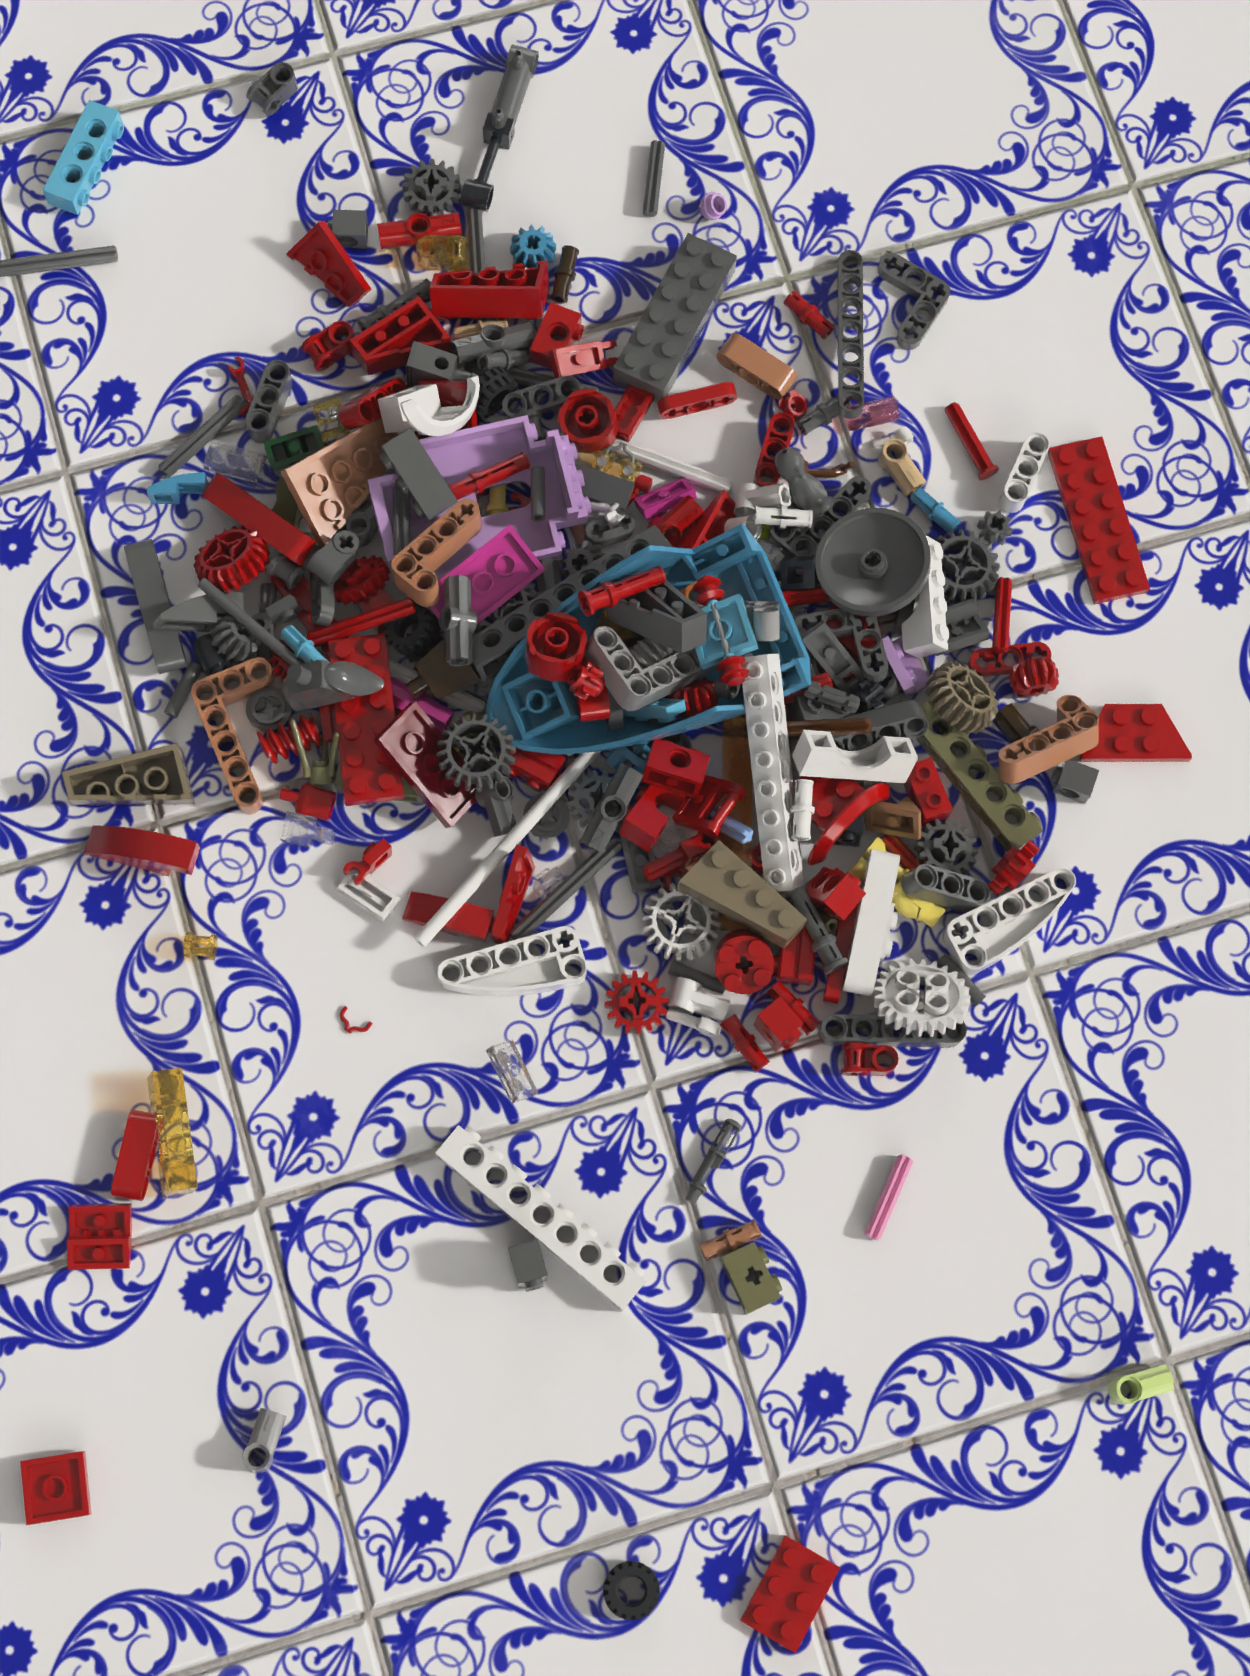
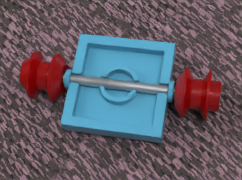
M710 575L703 576L693 586V592L699 594L696 602L699 605L706 606L701 609L707 614L706 644L695 648L698 660L703 670L717 665V670L724 672L720 677L721 682L729 686H737L742 684L749 675V670L742 668L746 660L741 655L759 648L740 593L721 600L725 596L724 591L718 589L721 585V580Z

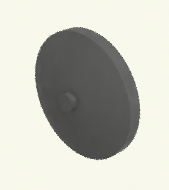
M866 508L847 514L826 531L817 548L815 567L818 581L824 594L836 606L856 615L880 616L905 607L918 596L930 574L931 554L924 532L911 518L887 508Z

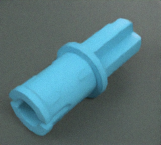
M288 625L282 629L281 638L295 652L296 658L302 659L305 663L316 660L328 661L314 648V642L307 640L293 625Z

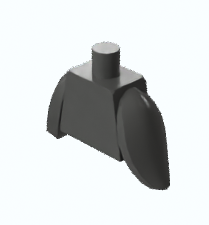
M316 660L300 665H291L287 670L286 678L283 680L282 692L287 703L294 711L298 712L354 699L356 696L369 695L382 689L385 683L381 677L355 663L346 661L331 663L325 660Z

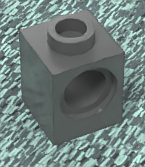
M333 209V220H328V226L342 247L367 249V212L363 210Z
M1070 759L1065 761L1061 767L1056 765L1051 778V782L1055 783L1052 792L1085 804L1091 797L1099 770Z

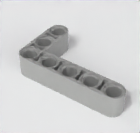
M607 626L598 627L587 641L585 648V657L604 672L602 677L605 679L606 687L617 703L627 711H636L718 671L717 665L703 670L695 648L683 653L678 652L645 669H641L617 633Z

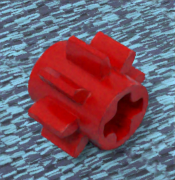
M587 661L585 667L580 664L576 665L568 677V683L572 685L569 690L584 701H586L588 695L597 697L605 686V679L602 677L604 672L597 665Z

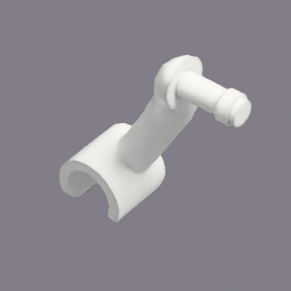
M590 502L591 510L605 513V519L612 525L618 524L625 517V514L620 515L616 512L615 509L619 506L618 503L607 506Z

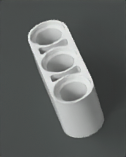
M1032 432L1025 439L999 499L1000 506L1006 512L1016 513L1024 506L1050 447V441L1045 434ZM1029 446H1036L1041 452H1034ZM1019 470H1027L1030 473V475L1025 476L1021 474ZM1008 493H1016L1020 499H1012Z

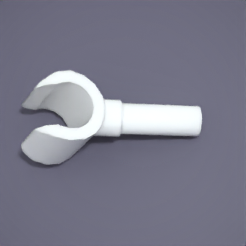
M902 426L894 434L873 441V445L875 448L884 445L890 439H899L908 446L913 442V435L907 427Z

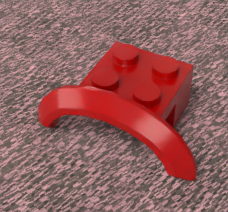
M801 776L799 779L814 781L812 806L815 807L814 814L811 815V822L823 831L809 854L807 864L813 866L823 862L827 858L833 844L856 818L875 803L886 801L890 797L889 784L880 782L865 790L852 779Z

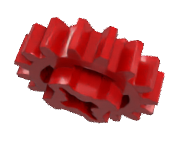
M372 555L369 559L366 556L355 559L354 563L334 583V597L338 603L343 602L344 605H347L351 601L354 604L363 600L366 601L369 595L378 594L377 589L386 586L384 582L390 580L388 574L391 572L382 557L376 558L375 555Z
M1031 840L1021 850L1013 846L991 869L996 876L988 884L989 889L996 896L1006 886L1013 890L1036 866L1031 859L1040 848Z
M636 970L633 971L632 978H628L624 973L621 974V983L615 980L611 983L615 990L606 991V996L612 999L604 1003L606 1009H612L607 1014L608 1020L616 1018L617 1021L614 1028L618 1029L622 1025L625 1026L626 1035L630 1033L631 1029H635L636 1035L640 1036L643 1028L649 1034L652 1033V1024L654 1023L660 1027L662 1021L659 1015L666 1016L668 1012L662 1006L669 1003V998L661 997L666 992V988L656 987L659 982L657 977L649 981L648 972H645L642 978L638 977ZM641 985L648 988L653 994L648 995L641 989ZM630 986V991L626 996L618 998L620 992ZM635 992H637L639 1002L642 1003L638 1015L636 1014L634 1004H630L633 1002ZM656 1009L650 1018L643 1021V1015L648 1010ZM620 1012H626L632 1017V1021L625 1019Z

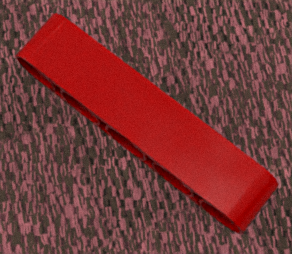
M216 472L201 496L251 532L257 531L256 535L300 566L303 565L318 543L218 472Z

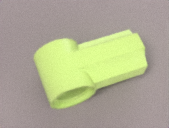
M1166 1364L1113 1379L1109 1384L1108 1393L1111 1400L1116 1404H1132L1173 1391L1174 1380L1171 1371H1169ZM1123 1382L1129 1384L1131 1388V1395L1128 1399L1122 1396L1120 1392V1386Z

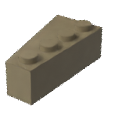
M178 743L62 772L68 800L73 805L195 804L182 750Z
M720 840L678 882V892L691 896L708 908L715 909L726 915V918L750 928V931L783 949L799 934L807 921L806 917Z

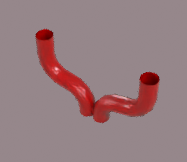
M344 1006L340 1012V1019L345 1023L344 1030L350 1034L353 1031L366 1032L373 1024L369 1021L364 1028L353 1026L349 1029V1021L344 1017L348 1008Z

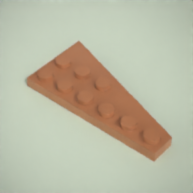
M382 417L373 423L357 428L280 471L320 549L331 540L337 530L344 526L346 519L354 509H357L370 494L367 480L381 477L387 470L379 458V455L382 454L380 447L398 436L397 432L385 433Z

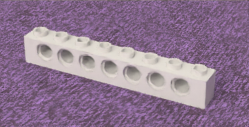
M779 653L744 657L746 663L742 668L748 669L749 675L742 683L763 876L764 881L775 891H792L805 885L800 841L792 839L794 814L791 813V806L794 805L795 794Z
M458 1125L435 1152L436 1157L534 1239H538L540 1244L619 1310L623 1311L646 1283V1280L642 1278L645 1273L634 1263L630 1262L626 1265L618 1257L621 1253L610 1243L607 1242L605 1245H602L596 1240L595 1237L598 1234L586 1223L579 1226L571 1218L574 1214L561 1203L557 1207L549 1201L548 1198L551 1195L539 1184L533 1187L525 1181L527 1175L516 1165H513L511 1168L502 1161L504 1155L491 1145L487 1149L478 1142L481 1136L472 1128L467 1126L464 1130ZM475 1150L481 1154L479 1163L468 1165L464 1162V1156L468 1151ZM495 1169L504 1173L503 1181L497 1185L487 1181L488 1173ZM515 1189L525 1190L528 1194L527 1200L522 1204L513 1203L510 1199L512 1191ZM546 1208L549 1210L551 1218L547 1223L540 1224L534 1220L533 1214L537 1209ZM563 1227L570 1228L574 1232L573 1240L569 1243L560 1242L556 1236L559 1229ZM593 1247L598 1253L597 1259L592 1263L584 1262L580 1257V1252L583 1248ZM615 1266L620 1270L621 1278L619 1281L610 1283L604 1278L603 1273L607 1267Z

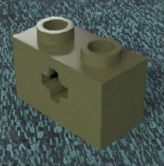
M752 1242L720 1258V1262L745 1315L781 1298L779 1292L783 1290L776 1274L770 1275L765 1265L769 1263V1259L762 1246L757 1247L755 1242ZM749 1269L753 1273L758 1272L760 1274V1277L757 1279L758 1285L756 1286L753 1281L747 1282L745 1279L749 1274Z

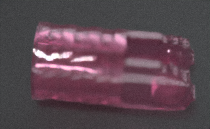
M891 396L865 402L861 414H866L867 417L851 420L848 428L849 431H855L898 421L899 410L895 397ZM859 405L847 406V409H855Z

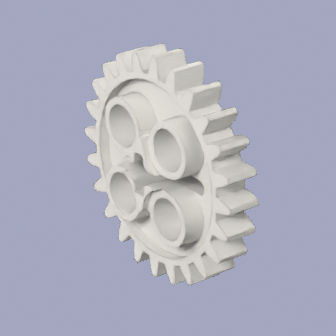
M910 959L909 965L899 961L898 968L889 965L888 973L881 971L880 979H876L873 990L874 1008H878V1016H885V1024L895 1022L894 1030L904 1027L906 1028L905 1032L907 1035L912 1030H916L918 1037L922 1036L923 1031H927L933 1037L934 1030H938L944 1035L946 1027L955 1030L956 1023L962 1024L964 1016L968 1015L971 998L969 987L964 986V978L957 979V971L948 973L947 965L937 968V961H934L931 965H926L925 959H922L920 964H916L913 959ZM920 981L925 982L922 1015L918 1013Z

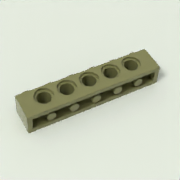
M928 700L920 705L928 720L929 728L924 735L916 738L929 756L932 757L933 761L1006 852L1013 846L1021 850L1029 840H1035L1043 831L1040 819L1033 812L1029 813L1023 805V799L1020 794L1014 789L1011 790L1000 779L999 769L997 767L993 768L986 760L987 755L979 745H974L969 739V734H966L963 730L958 732L955 726L949 727L947 721L940 719L941 716L938 712L933 711L934 706ZM940 725L945 729L946 733L939 735L933 731L932 726ZM950 748H960L963 751L964 756H954L951 753ZM975 769L979 771L982 778H971L968 770ZM995 792L999 796L1000 801H990L986 793ZM1004 815H1014L1017 818L1018 824H1009L1005 820Z

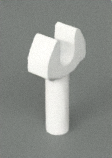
M669 1008L666 1019L697 1029L701 1034L718 1039L722 1029L718 1022L703 1016L698 1018Z

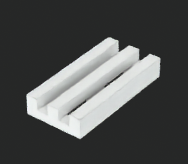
M357 870L350 871L337 885L336 890L384 923L389 913H392L395 905L400 902L401 897L367 875L364 882L391 899L389 903H386L362 885L356 886L351 878L353 875L358 876L359 872ZM346 884L381 906L384 910L380 912L345 888Z

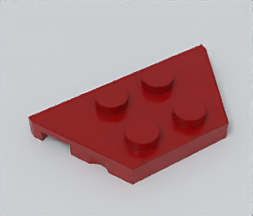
M1105 704L1098 716L1099 743L1093 749L1082 753L1079 758L1080 762H1189L1192 759V754L1162 704Z

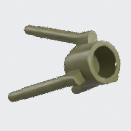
M291 719L290 725L302 763L303 777H309V784H332L333 777H335L339 733L336 732L333 735L329 760H327L328 742H324L322 733L321 760H312V766H309L296 721Z

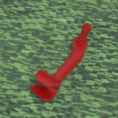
M235 357L240 367L233 369L228 365L230 374L236 378L240 392L247 402L239 410V414L243 416L249 410L253 396L244 378L246 373L244 362L240 357Z

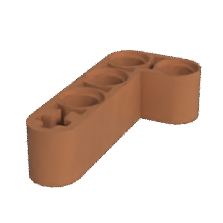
M463 499L457 502L392 559L391 567L396 586L420 606L430 607L437 604L440 599V590L437 575L434 571L480 532L482 522L479 505L476 501Z
M1075 695L1060 697L1057 700V723L1000 749L998 755L1000 779L1004 783L1016 784L1093 749L1099 743V717L1079 697Z

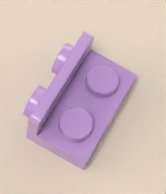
M889 636L883 638L882 641L888 663L905 697L907 698L927 688L925 683L928 681V676L919 659L903 651L902 637L892 642Z

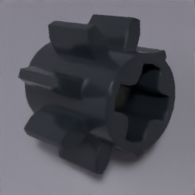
M864 679L850 688L854 695L860 698V705L857 709L858 713L885 706L881 700L886 694L881 684L872 683Z

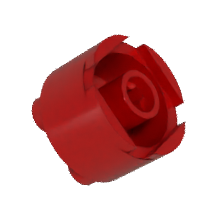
M580 389L567 397V400L559 409L558 421L563 435H568L569 442L575 443L577 452L593 454L613 445L618 432V419L611 401L594 389ZM592 419L591 423L587 424L586 420Z
M550 612L539 620L536 618L530 624L527 631L525 660L528 671L532 675L548 681L568 682L572 669L578 664L583 665L587 636L585 630L578 624L579 621L573 616L562 612Z
M737 929L727 933L715 948L713 955L715 973L720 983L728 991L738 994H751L761 990L770 982L774 971V958L768 942L763 937L748 929ZM746 956L747 966L741 967L739 963L740 957Z

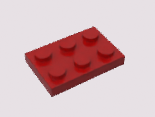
M784 1535L740 1621L796 1653L840 1567Z

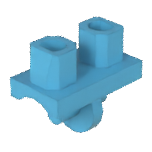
M651 741L633 745L636 747L635 749L629 746L611 749L605 762L617 770L619 764H624L628 759L635 765L633 769L643 775L647 759L642 754L649 755L651 749L649 744Z

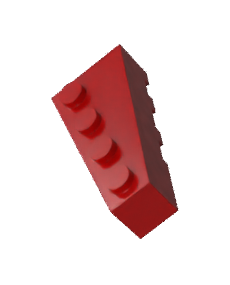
M547 260L537 261V267L524 268V263L512 264L513 269L498 271L496 266L485 267V269L477 274H472L470 269L434 273L429 287L432 313L435 317H442L444 319L463 317L474 320L481 318H497L499 320L524 318L525 320L542 318L550 290Z

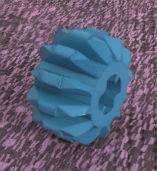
M532 224L529 226L528 231L520 227L519 235H513L511 239L510 254L513 256V262L515 264L524 263V268L537 267V261L547 260V265L548 262L553 263L556 243L553 242L551 232L545 233L543 226L538 230H534Z

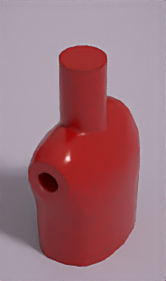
M305 783L299 792L282 788L279 799L295 803L297 815L328 822L334 809L336 792Z

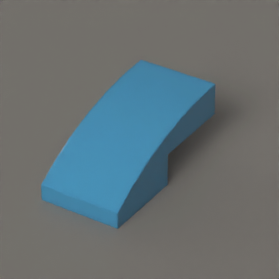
M205 472L182 474L149 486L147 494L151 504H180V494H202L209 482Z

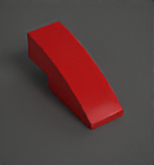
M411 891L402 920L424 926L449 898ZM465 902L440 931L457 937L461 935L486 943L490 924L495 916L494 910Z

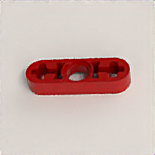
M723 382L663 397L657 402V407L662 419H672L731 404L737 400L738 396L734 383Z
M1042 642L1009 645L1007 653L1016 656L1017 664H1020L1024 657L1032 656L1034 651H1038L1039 655H1044L1043 659H1051L1050 648ZM992 647L974 651L968 661V668L971 670L975 669L976 673L983 677L1010 674L1009 671L1012 669V666L1005 665L1002 661V655L1004 654L994 653ZM994 655H996L997 668H995V662L987 663L985 669H981L979 664H975L979 657L982 658L983 662H990L993 660Z

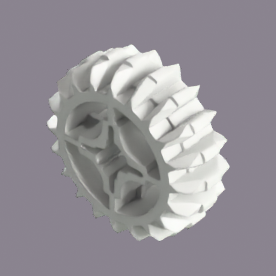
M674 884L669 885L670 893L660 888L658 890L660 898L655 895L650 896L649 900L654 906H644V911L649 915L641 917V922L648 924L642 928V933L646 935L652 934L647 938L646 943L651 945L657 942L658 944L655 946L654 952L657 954L662 949H665L664 959L666 960L670 958L671 953H675L676 962H680L681 954L686 955L687 961H692V951L697 956L702 957L704 953L701 946L710 950L712 943L708 939L717 940L718 934L713 930L720 929L721 923L713 919L718 918L720 912L716 910L709 911L712 909L711 907L708 908L691 896L676 891ZM672 902H684L678 910H662L663 907ZM693 905L702 913L705 927L698 925L699 921L692 918L690 912ZM686 911L685 924L688 926L683 924V928H679L678 933L675 934L677 928L675 918L678 920ZM656 918L662 919L663 923L670 927L671 935L669 940L659 931ZM685 934L700 935V937L690 943H677L680 937Z

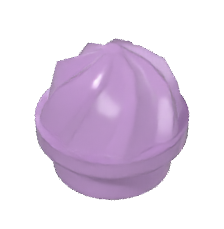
M706 193L700 200L701 203L698 206L700 214L707 219H719L726 212L727 203L724 196L720 193Z

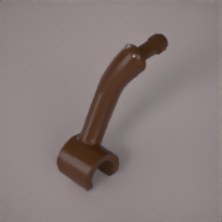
M805 461L804 471L815 478H834L846 474L848 469L854 467V462L841 463L831 469H809L808 462Z

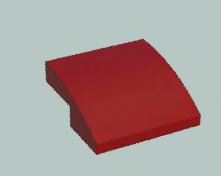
M132 1203L70 1205L68 1207L69 1238L67 1239L68 1270L130 1268Z

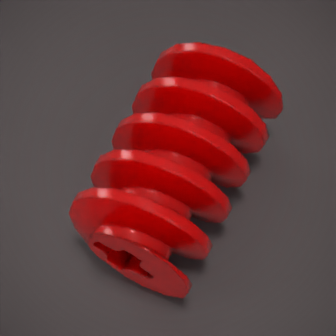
M311 711L309 721L303 714L300 715L297 728L303 747L306 751H310L311 741L317 747H320L321 736ZM291 719L288 720L289 729H286L281 723L277 724L278 733H275L270 727L267 728L266 738L259 731L256 732L266 758H269L274 764L278 763V754L285 760L289 759L290 749L296 756L299 755L290 725Z

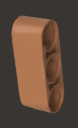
M732 333L716 355L718 362L722 366L776 400L783 398L798 378L797 373L789 365L737 333Z

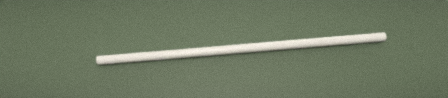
M601 751L580 753L415 935L414 939L418 944L426 947Z

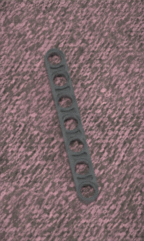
M847 250L840 254L837 267L838 411L841 416L854 419L861 415L864 405L863 259L860 253L854 250ZM853 260L857 263V266L851 269L846 268L843 262ZM854 283L858 288L850 292L846 291L843 285ZM854 306L858 311L855 314L849 315L843 311V308ZM847 329H854L858 335L854 338H848L844 336L843 332ZM852 352L858 356V359L850 362L845 360L843 355ZM847 376H854L858 379V383L847 385L843 379ZM847 400H854L859 406L855 409H847L843 403Z

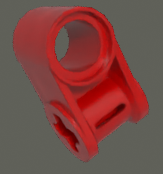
M337 321L321 332L307 338L302 343L301 349L304 353L309 354L314 362L313 367L316 371H324L338 360L352 353L350 339L355 337L348 322ZM339 336H348V338L344 341L337 340Z
M857 1042L841 1044V1049L844 1050L842 1075L888 1076L893 1073L898 1064V1053L891 1046ZM854 1054H855V1065L853 1064ZM880 1054H886L891 1058L892 1065L886 1068L878 1065L876 1057Z

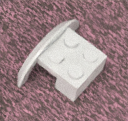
M478 375L467 378V394L462 406L441 407L436 384L414 386L378 399L385 433L397 432L400 435L407 429L412 428L414 433L415 431L418 432V435L443 436L462 428L476 409L480 387Z

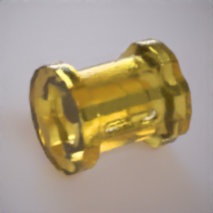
M187 931L183 947L184 958L202 956L214 961L217 955L218 935L200 936L193 935L192 932ZM195 945H206V948L195 947Z

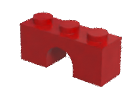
M650 785L648 788L643 786L635 798L636 805L633 808L628 806L625 816L620 820L623 824L619 834L649 852L662 835L669 820V817L661 813L656 806L664 805L677 811L686 795L654 785Z

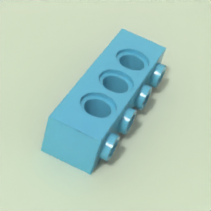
M91 100L88 101L43 188V193L49 205L76 215L79 214L82 207L87 205L93 185L97 184L100 180L101 169L105 161L108 162L112 156L114 143L117 139L121 138L124 132V124L118 110ZM79 179L77 182L70 183L72 180Z

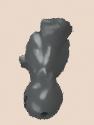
M786 447L775 455L774 464L776 470L789 483L791 502L793 501L794 505L800 510H813V518L827 512L833 505V502L827 498L828 495L824 485L814 476L804 471L805 459L802 454L795 448Z

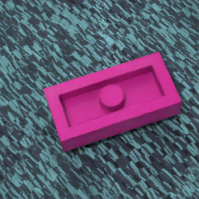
M682 477L634 498V502L638 511L647 520L672 509L688 494L693 499L697 498L694 487L686 478Z

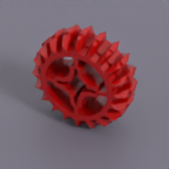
M233 526L231 530L227 531L224 529L221 534H214V538L206 540V545L198 549L199 554L194 557L195 563L193 566L198 575L197 578L199 581L206 578L221 592L226 591L228 594L233 589L240 590L243 585H249L251 580L258 579L260 572L265 571L264 566L270 562L268 559L270 552L266 544L267 542L256 535L257 531L251 532L244 526L240 528Z

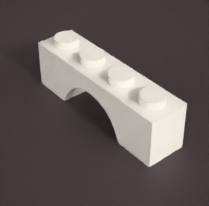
M928 536L926 538L931 554L930 574L924 588L919 593V601L914 613L902 623L903 651L917 658L948 650L947 640L949 638V631L946 626L945 616L947 603L944 599L943 588L945 577L942 572L941 561L943 550L939 542Z
M803 730L792 754L799 776L906 783L918 759L910 738L883 736L875 744L865 749L846 751L836 747L831 732Z

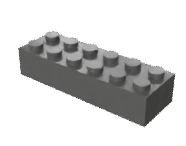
M687 233L613 367L614 383L625 388L628 385H632L652 393L656 403L669 394L735 272L737 255Z

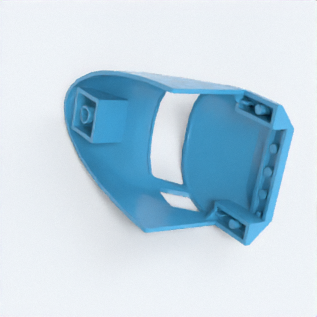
M740 524L693 549L655 545L647 546L597 576L552 611L566 613L577 619L580 627L585 630L588 641L596 630L595 624L607 606L596 610L591 616H586L578 602L579 591H590L600 587V584L605 581L611 583L618 582L658 565L664 570L666 580L679 591L691 583L697 582L699 578L710 575L721 580V585L718 589H722L725 593L721 600L740 593L743 601H776L780 603V639L775 641H756L759 649L749 653H752L753 656L779 653L784 697L811 685L809 655L804 643L801 641V636L767 555L744 524ZM692 589L688 597L692 602H696L699 594L694 593ZM527 635L514 648L495 677L486 706L488 723L492 719L497 718V728L506 725L507 732L505 735L513 736V742L509 745H514L516 748L524 751L548 754L589 753L636 745L745 714L742 688L735 699L729 700L718 697L716 707L690 718H679L670 722H649L647 720L636 721L635 717L623 716V731L607 732L605 719L580 722L576 696L574 692L569 690L572 685L568 682L544 680L536 675H532L528 671L525 660ZM716 671L704 678H708L715 683L720 672Z

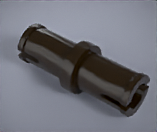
M565 245L562 247L559 266L554 271L555 283L550 299L557 303L564 304L568 302L571 282L576 277L574 269L579 249L574 246Z

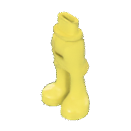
M879 837L872 842L849 871L860 881H863L870 849L886 852L885 843ZM899 866L896 878L897 883H895L892 903H895L894 908L906 918L916 919L917 922L922 920L932 928L946 910L938 904L907 895L902 889L901 880L904 874L909 872V869L903 870Z

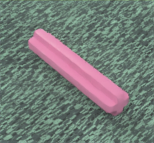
M900 1154L897 1156L866 1228L865 1235L873 1240L881 1239L912 1166L913 1160L905 1155Z

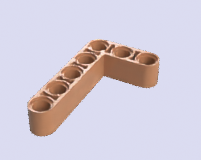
M260 657L250 659L200 679L191 688V696L234 800L239 809L245 814L258 812L263 806V797L225 706L250 697L253 692L260 688L272 686L274 683L272 668L267 660ZM258 670L267 671L263 678L257 679L253 677V674ZM231 681L240 682L239 686L235 689L230 690L226 688L227 684ZM209 691L213 693L208 700L203 701L199 699L203 692ZM219 716L223 718L222 723L218 726L210 725V721L214 717ZM233 742L234 746L230 751L224 752L220 750L222 744ZM237 767L245 769L240 777L231 776L233 769ZM246 793H254L256 795L255 799L250 803H243L241 801Z

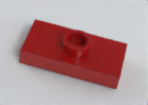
M628 385L614 409L618 419L616 438L630 442L653 403L654 394Z

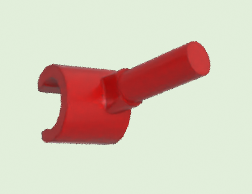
M639 475L636 478L627 508L634 498L638 496L639 491L644 493L650 491L653 484L652 478L645 475Z

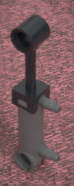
M514 44L511 45L506 61V70L491 113L488 112L483 126V143L489 145L477 179L466 178L464 182L460 205L488 212L493 198L494 185L488 184L487 181L499 147L510 149L515 134L514 126L530 79L534 77L539 51Z

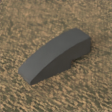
M222 592L244 611L243 592H231L229 594ZM206 594L188 599L164 611L154 621L153 629L210 632L221 618L231 615Z

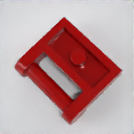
M705 775L697 799L686 796L672 816V819L678 826L700 831L711 838H716L721 831L720 826L737 801H741L747 791L738 783ZM727 794V797L711 820H707L723 795Z

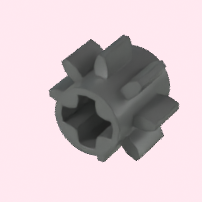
M1001 510L993 514L987 511L984 515V520H979L977 528L982 529L979 537L984 536L988 544L999 542V544L1004 545L1006 541L1005 536H1011L1013 532L1012 528L1007 527L1011 517L1006 518L1001 514Z

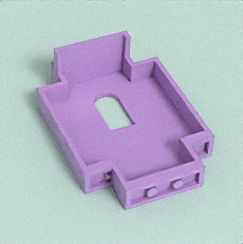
M528 415L458 430L448 435L419 439L447 485L468 477V473L472 471L479 472L522 451L525 452L529 459L530 468L484 489L514 482L525 483L531 488V468L534 466L545 468V520L542 522L531 520V502L523 508L481 517L482 528L480 532L434 571L438 581L510 524L539 561L561 557L562 548L566 546L562 531L557 532V530L587 523L588 514L592 513L588 496L583 497L581 489L582 486H585L582 470H576L574 460L578 459L574 442H569L568 435L560 436L558 429L547 431L545 440L534 442V440H538L536 426L534 423L530 424ZM396 474L367 480L388 568H392L391 562L395 556L393 487L396 485L395 480L398 478ZM475 492L457 500L459 502L463 499H472L477 502ZM409 496L410 541L412 542L450 508L426 522L424 518L419 519L412 510L411 504L414 502Z

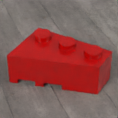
M419 296L350 339L352 355L368 376L407 365L413 341L451 353L449 349L451 337Z

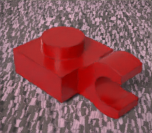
M384 838L378 843H371L364 850L362 861H351L344 866L343 873L345 875L352 870L359 872V875L354 879L356 886L360 885L369 873L372 874L392 856V846Z

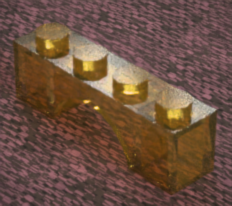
M182 1068L152 1071L147 1078L150 1106L155 1116L158 1131V1169L162 1197L190 1194L198 1188L183 1071Z

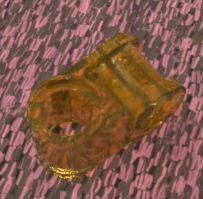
M461 235L423 236L417 241L416 245L417 264L420 268L428 271L466 270L469 266V262L466 259V248L469 245V241ZM432 251L434 252V254L426 255L424 254V252Z

